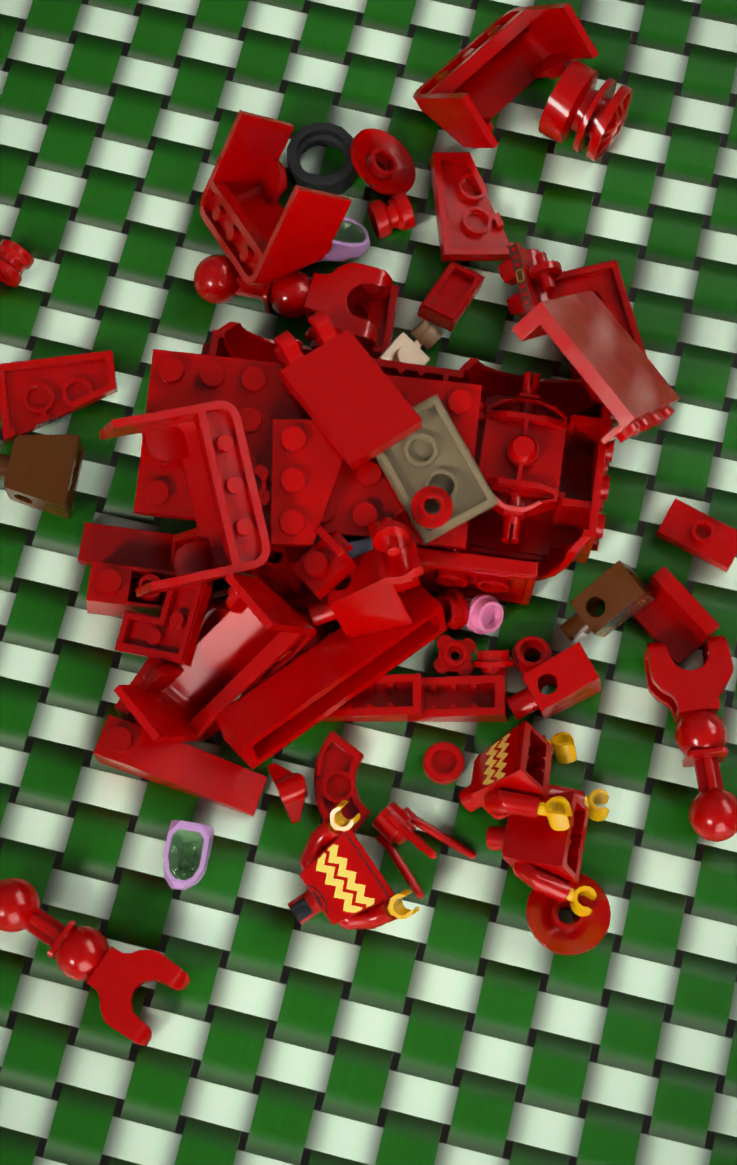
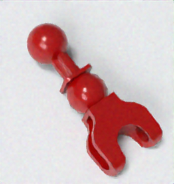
M211 255L203 259L196 267L193 279L199 296L212 304H225L239 295L262 300L267 314H271L274 309L277 314L287 319L300 318L306 315L308 323H310L308 321L310 316L323 310L333 325L341 328L343 332L349 329L366 351H370L375 347L378 338L377 331L370 321L353 315L351 310L354 305L363 300H384L389 295L393 283L392 278L385 270L351 262L338 267L329 274L314 273L312 280L307 274L298 270L265 286H257L245 283L228 257L224 255Z
M723 635L709 636L702 651L703 667L695 670L681 669L674 664L667 645L663 642L647 643L643 657L648 691L658 702L666 705L671 710L674 723H677L675 727V741L680 751L685 755L682 760L683 767L695 768L699 794L693 799L689 808L690 824L693 830L703 839L712 842L728 840L737 833V797L723 787L719 763L724 762L729 752L728 747H725L727 743V729L721 717L717 715L721 707L719 697L724 692L734 671L727 639Z
M16 877L0 880V930L13 933L25 929L50 946L51 949L47 956L56 960L58 968L66 977L76 981H87L86 983L98 992L100 1010L105 1023L133 1042L147 1046L152 1039V1031L134 1013L132 1000L136 990L144 983L157 981L169 986L173 990L180 991L185 989L191 982L188 974L156 950H139L131 954L122 953L112 946L109 947L106 937L95 928L78 926L79 924L73 919L66 926L40 908L38 892L31 883Z

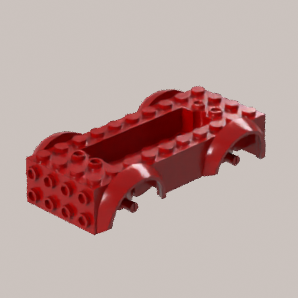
M229 322L218 330L213 329L210 343L203 344L201 353L204 355L282 363L274 353V349L278 347L274 340L255 335L243 328L241 323ZM295 339L304 356L314 350L310 346H303L302 341ZM373 358L386 375L482 385L475 462L496 497L498 505L469 520L465 550L447 548V551L538 562L536 581H540L557 575L573 561L586 563L590 551L598 550L599 540L603 537L606 517L605 514L600 513L603 511L604 500H607L610 476H607L609 462L612 461L615 440L603 444L601 439L613 429V425H616L617 420L583 378L570 380L541 379V375L534 372L533 378H531L532 372H525L523 376L485 366L477 358H470L460 370Z

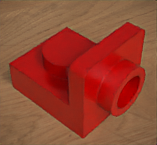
M319 525L314 531L321 540L290 568L322 600L358 566L348 555L353 549L348 541L337 530L330 535Z

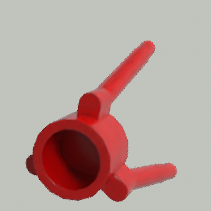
M392 802L384 808L372 824L380 833L375 840L386 849L405 881L419 899L424 897V892L393 845V842L400 846L409 840L429 858L435 859L437 857L436 851L414 832L416 827L468 858H476V853L421 819L408 807L402 809L396 802Z

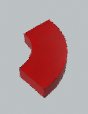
M331 730L319 751L315 765L314 792L316 803L324 821L341 801H348L341 809V812L346 819H353L358 813L360 814L359 820L351 828L353 833L356 834L371 815V812L361 802L356 788L357 770L364 759V755Z

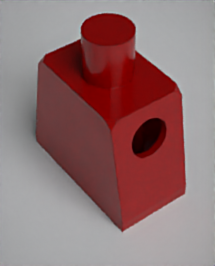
M373 549L352 559L358 567L332 589L322 600L318 599L307 603L310 617L315 626L337 619L345 635L351 638L413 623L406 592H396L393 584L383 587Z
M578 642L523 674L522 679L527 688L506 698V701L517 721L538 709L545 720L602 691L601 681L583 647ZM546 685L557 686L552 694L546 695L541 692Z

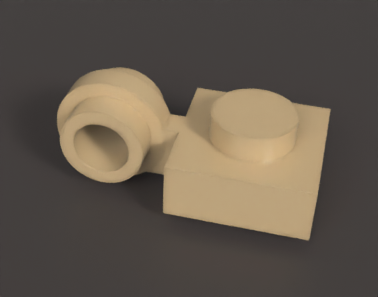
M423 319L410 333L415 338L414 341L402 332L377 359L426 365L430 358L420 347L423 346L428 350L441 338L443 333L439 330L440 326Z

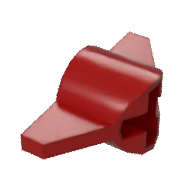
M276 763L268 765L267 768L292 825L300 822L304 803L309 794L305 778L302 774L293 773Z

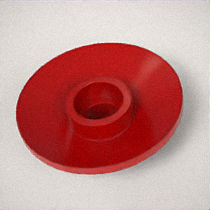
M370 128L360 131L353 138L350 146L351 160L357 173L367 185L387 196L403 191L406 193L412 188L416 177L415 166L406 148L395 137L385 131Z
M580 873L578 883H571V888L576 890L581 886H590L595 890L597 894L595 900L588 899L585 896L577 898L582 906L589 907L592 910L589 916L582 917L576 915L572 911L570 901L568 900L561 903L538 893L534 889L531 890L528 896L526 919L529 929L542 946L554 953L569 956L588 952L600 943L609 928L611 911L607 896L598 883L585 874ZM563 909L570 911L573 915V921L570 923L562 922L558 915L559 911Z

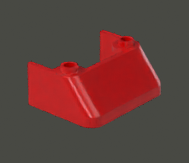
M570 3L517 7L495 20L420 86L413 94V98L420 109L462 147L473 149L494 148L499 143L492 134L494 125L490 119L536 78L549 77L551 80L558 78L564 73L568 67L567 64L573 59H593L599 53Z
M239 110L202 194L200 215L243 281L247 284L265 286L322 260L329 253L333 239L352 201L349 197L295 185L283 209L278 201L287 189L288 176L279 159L294 126L288 122Z
M217 400L111 420L99 431L101 440L142 433L145 448L151 457L161 462L182 460L200 538L199 541L184 544L175 552L172 560L175 577L149 582L136 588V597L198 585L224 578L229 573L239 574L262 566L268 560L271 551L269 536L242 419L234 405L227 401Z
M229 573L224 579L231 586L227 591L229 597L226 600V606L230 611L197 643L191 667L179 664H166L163 666L162 663H158L144 673L142 676L143 682L139 686L118 685L114 692L154 742L205 741L221 730L216 715L223 711L228 704L237 701L257 687L262 680L273 676L287 666L313 640L317 633L316 629L306 617L259 578Z

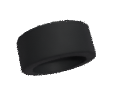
M313 123L302 127L292 136L287 147V168L292 184L336 195L343 194L352 186L357 176V171L354 168L350 155L353 137L345 129L332 123ZM317 145H328L343 153L345 164L335 174L315 176L307 173L302 168L300 158L309 148Z

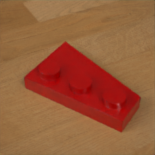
M433 152L430 158L441 261H505L510 257L508 247L514 243L509 242L503 230L504 223L499 212L495 213L486 195L488 190L470 152Z
M108 350L0 364V414L3 441L7 444L18 435H26L118 392L113 351Z
M273 419L271 546L313 547L317 537V533L314 530L322 523L333 487L344 459L313 420Z

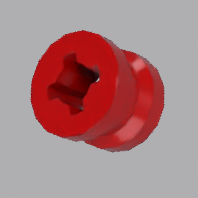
M3 239L0 242V281L11 287H17L22 281V272L33 265L34 258L17 243Z

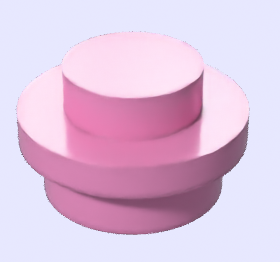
M479 594L469 602V618L466 625L472 632L487 634L496 631L500 627L504 611L495 597L488 594Z

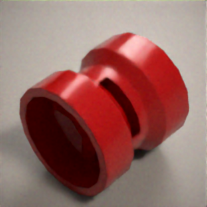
M404 191L393 194L390 200L386 201V204L379 199L367 203L369 219L378 239L390 236L393 228L402 231L415 228L413 209Z

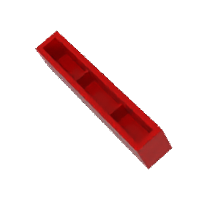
M419 585L418 587L405 590L413 623L353 638L347 637L342 628L329 633L317 645L304 654L295 657L290 664L273 676L262 680L257 687L237 701L228 704L223 711L216 715L224 740L252 770L444 633L447 630L443 605Z

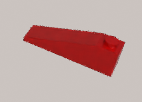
M109 714L93 752L100 764L253 817L268 779L267 776L181 741L154 742L141 725Z

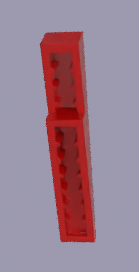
M421 674L384 675L320 722H508L507 680L505 675L422 677Z

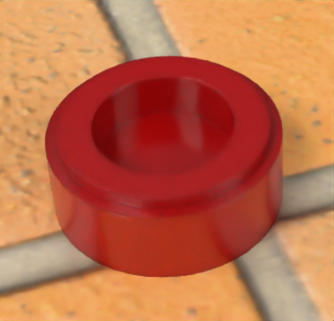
M450 742L433 744L427 749L423 758L425 775L429 780L439 785H448L455 782L461 776L464 769V756L461 750Z

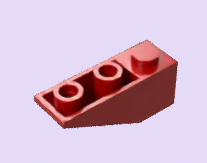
M92 561L86 598L87 613L124 617L125 610L160 617L167 591L136 597L135 589L149 582L175 577L174 572ZM213 581L205 582V584L213 587ZM211 595L209 598L207 609L210 608Z

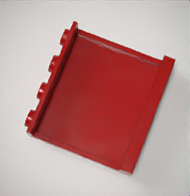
M593 290L541 301L511 328L521 341L548 334L616 418L619 424L601 439L603 444H607L615 439L623 443L631 436L634 438L642 431L646 432L653 426H659L674 414L675 411L671 406L680 397Z

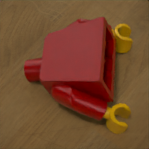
M549 785L548 797L541 800V802L546 803L555 796L565 797L572 811V816L568 817L570 827L564 831L553 830L549 826L547 816L538 815L537 819L509 815L507 825H491L488 827L486 832L487 847L491 851H502L503 859L513 868L515 876L532 889L561 903L568 900L570 901L572 911L576 915L582 917L589 916L592 910L589 907L582 906L577 898L585 896L588 899L595 900L597 897L595 890L590 886H581L575 890L571 888V883H578L588 818L597 822L603 821L607 818L610 811L608 808L598 807L594 803L607 804L609 795L603 789H596L589 796H586L582 790Z

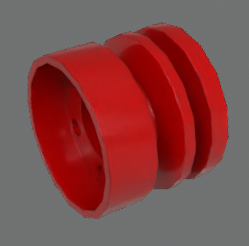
M575 60L565 69L553 89L542 113L538 131L560 144L565 142L575 131L573 150L580 153L588 145L586 156L596 162L619 135L628 115L633 89L623 85L615 93L617 82L610 78L597 91L595 88L599 75L598 71Z

